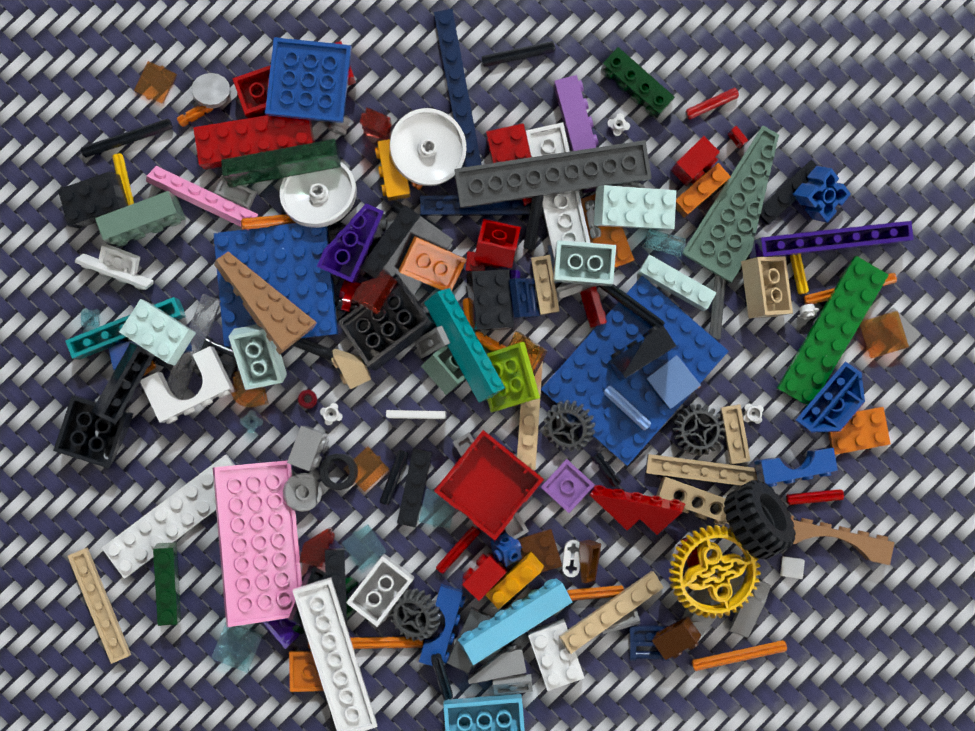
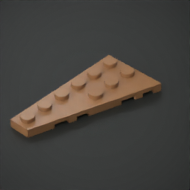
M230 252L216 259L215 267L225 281L231 283L234 288L233 292L244 301V307L257 325L265 330L267 339L270 342L273 341L276 345V351L279 355L315 327L316 321Z

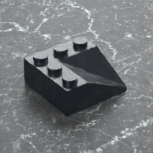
M657 325L643 335V340L640 342L634 340L627 345V350L622 353L618 350L610 356L611 360L608 363L620 381L676 347L664 325L660 328Z
M72 395L53 451L110 469L128 432L134 413L123 410L122 416L114 424L92 412L97 401Z

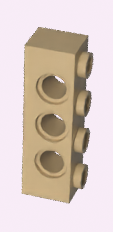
M664 476L662 477L656 496L672 500L674 499V493L680 490L683 495L680 501L686 504L682 512L688 514L690 510L696 512V517L704 520L710 517L715 519V524L725 526L727 523L726 514L724 513V501L726 498ZM695 497H699L701 503L698 507L694 508L692 500ZM716 503L719 510L717 513L712 514L710 507Z

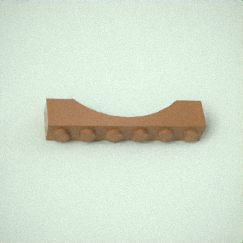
M791 515L796 532L793 544L812 537H836L852 545L866 560L886 565L891 563L895 542L888 541L889 537L877 534L876 538L869 536V532L858 530L857 534L851 533L850 528L839 526V529L831 528L832 524L820 522V525L812 524L813 520L801 518V521L793 520L794 516Z

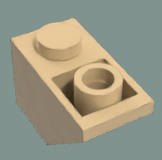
M338 349L332 350L334 357L331 360L335 368H340L342 374L339 375L344 385L348 384L349 388L352 389L371 380L370 373L360 356Z

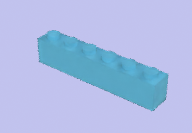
M556 578L550 579L541 588L530 591L528 596L522 600L514 601L511 607L498 611L495 617L481 622L474 630L463 633L458 642L468 660L475 665L571 604L572 600L561 581Z

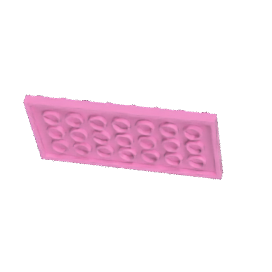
M287 461L213 467L226 627L289 618L295 603L293 589L302 585L295 510L287 506L283 499L284 484L292 476L291 464L287 463Z

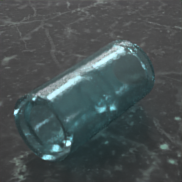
M648 229L644 247L681 257L686 239Z

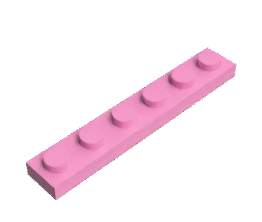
M155 166L146 176V182L164 191H169L173 195L240 227L243 218L258 217L257 213L158 166Z

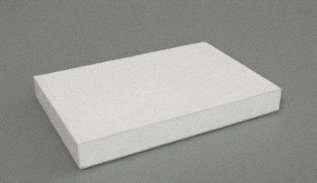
M386 410L387 418L445 419L447 414L446 411Z

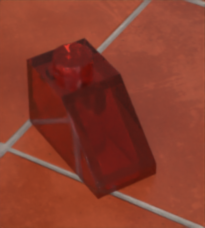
M384 275L362 282L356 288L352 299L378 314L397 281L390 275Z

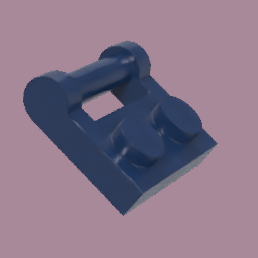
M510 279L514 318L540 317L534 289L535 279Z
M668 625L630 626L629 660L662 659V661H669V659L665 660L659 651H636V646H655L652 642L654 636L660 630L668 627Z

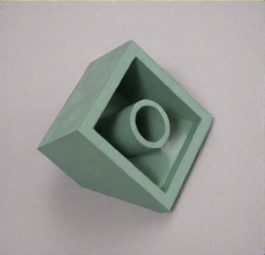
M447 345L435 352L421 366L445 395L466 379Z

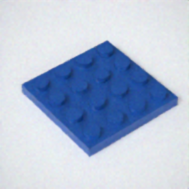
M274 37L265 114L268 116L343 123L352 50L351 45Z

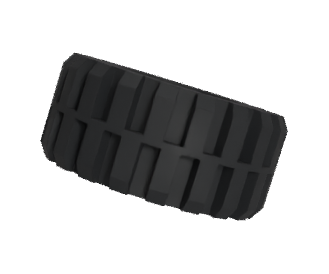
M751 480L730 492L724 501V513L726 514V520L730 525L731 532L736 536V540L741 543L742 548L747 550L751 556L766 560L790 548L795 541L796 532L794 530V522L791 520V514L786 509L785 503L781 501V497L774 492L773 488L768 487L765 482L759 480Z

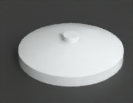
M430 108L417 109L403 116L394 127L389 143L390 156L396 169L407 180L418 185L435 186L450 180L455 176L454 169L462 167L466 156V140L458 123L448 114Z
M329 157L309 158L296 164L285 175L280 186V201L286 214L294 222L313 228L329 226L341 220L353 207L357 195L355 179L349 168L342 162Z

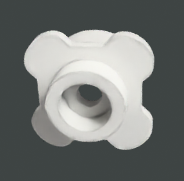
M621 113L617 114L616 118L608 120L607 123L615 136H620L624 130H629L630 124L625 121L624 115Z
M814 304L803 305L799 308L800 315H798V318H804V320L812 319L817 315L816 312L819 311V308H815Z
M332 403L329 407L320 410L326 425H332L334 421L342 420L343 415L339 413L336 403Z
M746 404L743 420L745 422L753 421L756 424L761 423L763 407L761 405L752 406L751 404Z

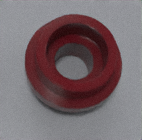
M303 390L298 396V403L301 407L310 409L316 405L317 395L312 390ZM309 395L311 397V401L309 403H306L305 397Z

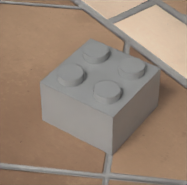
M301 426L287 463L307 471L318 468L322 461L321 451L326 449L329 442L328 434L308 426Z

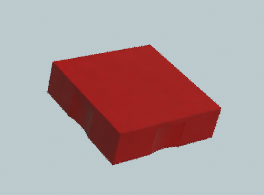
M482 430L434 492L470 518L477 527L493 540H496L513 519L514 514L530 498L544 479L487 432Z

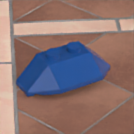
M845 361L797 417L796 421L810 432H840L865 403L862 373Z

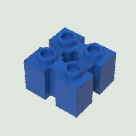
M816 166L807 176L808 183H802L793 193V196L801 205L807 206L805 211L813 220L828 223L837 212L835 207L843 205L851 193L844 184L837 183L839 177L832 168Z

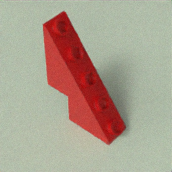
M601 485L594 486L590 493V496L626 530L630 529L640 519L656 535L677 518L686 505L677 499L667 500L662 499L660 496H646L639 492L629 493L624 492L622 489H608Z

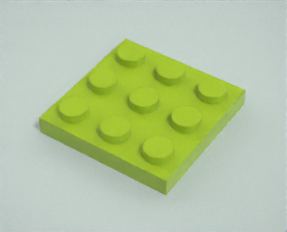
M525 342L487 353L488 358L505 386V389L492 398L487 399L491 412L540 398Z

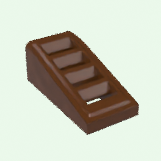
M592 540L579 542L581 582L583 583L596 580L601 543Z

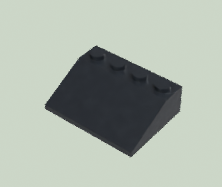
M404 205L360 268L385 286L399 276L413 295H415L423 282L398 271L414 236L446 250L454 240L414 210Z
M399 276L338 321L367 367L374 371L378 370L436 326Z

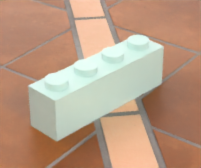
M651 255L645 259L637 273L701 311L708 309L716 295L715 291Z

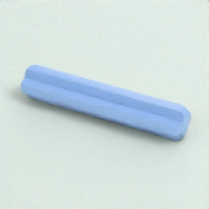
M608 386L604 390V395L642 430L648 429L651 422L612 386Z

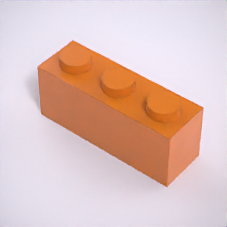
M717 163L676 199L675 209L685 218L727 182L731 176Z

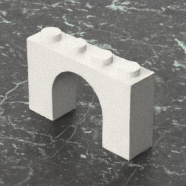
M209 346L193 354L202 374L203 383L199 393L191 399L181 400L171 392L161 372H156L141 380L140 383L160 423L166 422L170 424L178 420L177 416L183 413L186 416L195 412L194 408L200 405L205 407L213 403L212 399L218 396L221 399L230 395L229 391L233 390L234 387L214 347Z

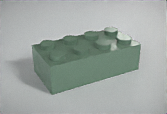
M169 191L95 218L102 239L117 247L126 245L127 241L132 239H142L146 237L145 234L150 232H161L164 230L163 227L169 225L171 227L181 224L182 220L186 219L179 199Z

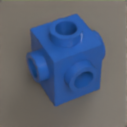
M504 533L496 540L490 541L495 560L501 562L505 567L522 559L520 542L509 534Z

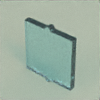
M426 489L419 522L431 524L433 527L450 528L454 507L435 493L434 490Z
M368 524L359 531H354L352 536L342 542L360 570L372 562L375 563L376 559L387 552Z

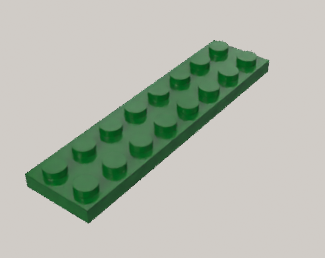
M853 256L777 389L804 405H809L827 382L889 275L860 257Z

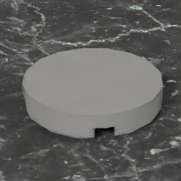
M207 73L197 77L191 88L193 99L196 103L211 109L224 105L231 94L229 82L223 76L214 73Z
M307 473L291 476L283 488V499L287 506L299 512L313 509L320 502L322 495L320 483L314 476Z

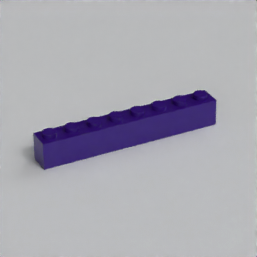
M903 221L761 237L754 240L756 257H780L904 243L914 240L912 222Z

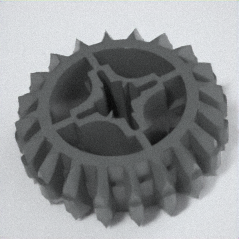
M566 400L564 403L560 401L557 403V406L553 405L551 410H548L546 413L548 417L544 418V422L547 424L544 425L543 429L549 430L545 436H551L549 443L555 441V448L561 445L562 451H565L567 447L570 452H573L574 448L578 451L582 447H586L588 442L593 439L591 435L595 433V430L592 429L595 427V423L591 422L594 417L593 415L588 416L589 409L585 411L582 409L584 404L578 407L577 401H573L572 404L569 400ZM560 414L561 424L559 427H557L556 418L557 415ZM580 425L583 426V434L581 437L578 436V427Z
M701 404L696 405V410L693 405H689L690 412L684 408L682 409L685 414L684 416L680 413L677 414L681 421L674 420V424L679 425L678 428H673V431L679 432L678 435L674 436V439L680 438L681 440L677 445L685 444L682 450L687 451L690 448L689 454L691 455L694 454L695 450L697 456H701L702 450L705 455H708V448L714 452L716 449L713 444L720 446L721 443L717 439H724L723 435H719L720 432H725V428H720L719 426L723 425L724 421H717L721 415L716 414L713 416L715 409L712 408L708 412V405H705L703 410ZM697 414L705 415L712 423L703 424ZM692 417L691 428L684 431L686 421ZM698 424L699 427H707L700 431V435L699 433L692 432L698 428ZM713 429L712 438L706 443V433ZM694 435L700 441L701 446L693 445L686 437Z
M411 588L407 589L391 608L392 611L389 615L394 617L391 622L396 623L395 629H400V635L406 634V639L412 637L413 641L427 639L437 631L441 621L439 619L442 615L438 613L440 607L435 606L436 600L432 601L430 599L431 594L425 595V590L419 592L418 588L413 590Z

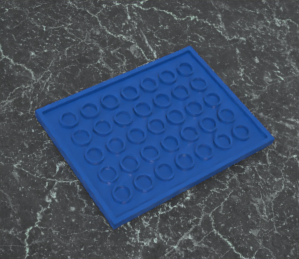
M643 276L639 278L626 294L665 322L664 327L676 344V347L620 381L608 363L611 360L610 356L618 350L621 353L628 349L627 345L634 340H637V342L643 340V335L653 327L618 302L606 315L607 323L597 326L541 388L556 404L560 401L564 403L566 400H569L571 404L573 401H577L578 407L584 404L582 409L584 411L589 409L588 416L593 415L594 417L591 422L595 423V427L592 428L595 430V433L592 436L626 466L629 465L691 395L689 394L677 405L669 409L646 378L677 355L696 380L701 383L729 352ZM608 386H612L651 422L648 429L642 430L604 395V390Z

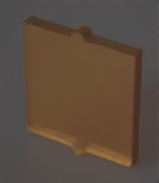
M148 61L134 91L146 96L148 100L152 99L164 104L177 74L165 69L163 65L158 66Z
M369 446L353 459L358 468V476L355 482L364 492L389 470L381 460V457L377 456ZM347 465L344 470L349 475L350 470Z

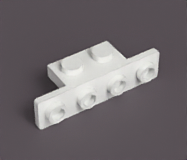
M106 243L101 246L99 259L87 254H82L75 259V263L85 269H92L103 276L116 278L117 281L129 283L137 289L146 290L153 285V280L137 274L140 261L139 256Z

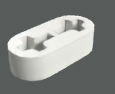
M569 540L564 546L562 570L568 577H575L580 571L579 542L576 540ZM574 543L578 551H575L574 557H571V551L568 550V547H571ZM570 560H573V566L576 567V570H573L572 573H569L568 569H566V566L570 565Z

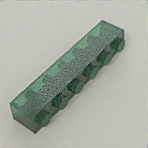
M335 139L221 160L223 177L229 188L341 167L340 152Z

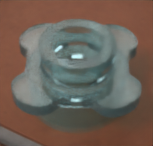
M83 309L81 311V326L99 327L100 311L98 309Z
M250 410L248 415L240 419V424L244 425L249 433H254L255 429L263 424V419L259 418L254 410Z

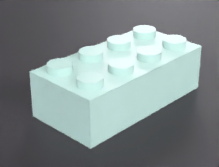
M608 185L596 187L594 226L659 230L674 229L676 190Z

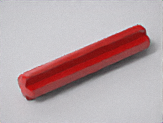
M732 88L688 108L685 111L688 119H692L737 99L739 92L736 88Z
M840 489L786 495L788 505L844 499V492Z
M472 526L440 561L436 569L441 574H444L479 535L480 531Z

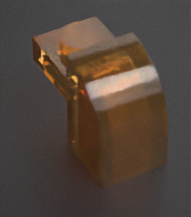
M240 371L234 372L233 383L239 391L232 392L231 394L239 405L250 408L269 405L265 386L245 390Z

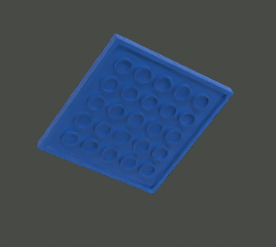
M293 223L266 228L213 233L216 259L230 252L317 322L315 327L300 339L338 334L332 273L317 267L324 249L329 244L327 226L313 228ZM217 269L224 346L231 347L229 335L235 328L255 325L257 323L244 307V301L241 297L236 296L233 292L234 288L231 283L226 282Z

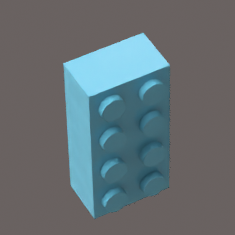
M521 693L444 700L445 731H525Z

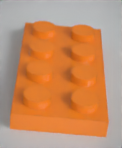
M596 194L582 198L581 203L590 243L616 245L615 268L633 262L634 257L623 227L599 226L601 236L591 238V228L588 225L586 214L588 211L585 209V202L595 201Z

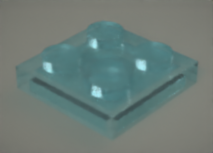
M225 623L211 658L247 673L263 635L240 625L226 627Z

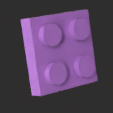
M565 459L541 485V488L570 513L595 484L568 459Z

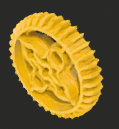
M715 525L714 528L707 526L705 530L701 527L700 533L693 531V537L686 535L688 541L682 540L681 544L683 546L681 548L676 547V550L679 551L678 554H672L675 561H670L674 568L668 569L673 574L669 577V580L673 582L670 586L672 589H675L673 594L678 596L677 600L680 603L682 602V606L688 608L691 613L695 611V614L698 616L702 614L704 618L710 616L714 619L716 615L722 618L723 613L726 616H730V610L737 613L736 607L743 608V602L749 603L747 597H754L751 591L752 589L757 590L754 583L760 582L756 576L761 573L756 569L761 566L756 562L758 558L751 556L747 550L742 548L741 543L736 540V536L731 532L730 528L728 529L726 526L720 528V526ZM723 538L732 541L741 549L744 557L735 553L722 555L720 547L709 539ZM699 545L697 554L700 564L688 568L683 576V567L687 557ZM712 549L711 556L706 557L707 552ZM746 568L744 581L737 593L732 596L730 579L741 576ZM688 586L692 590L707 588L710 597L714 601L720 602V604L705 605L699 603L687 593L685 587ZM723 586L722 592L717 594L718 589Z

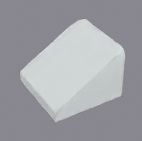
M782 556L780 576L803 579L805 561L800 558Z

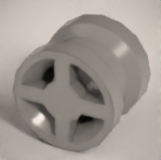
M344 117L343 123L332 122L329 124L328 130L345 136L347 133L346 127L350 124V120Z

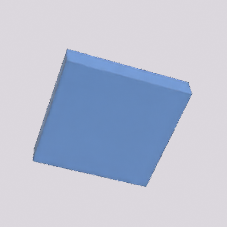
M677 355L646 378L669 409L673 408L701 386Z

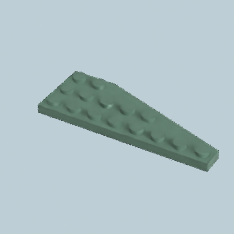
M762 126L730 179L726 182L682 252V255L729 283H732L742 267L741 261H745L752 251L779 134L765 126Z

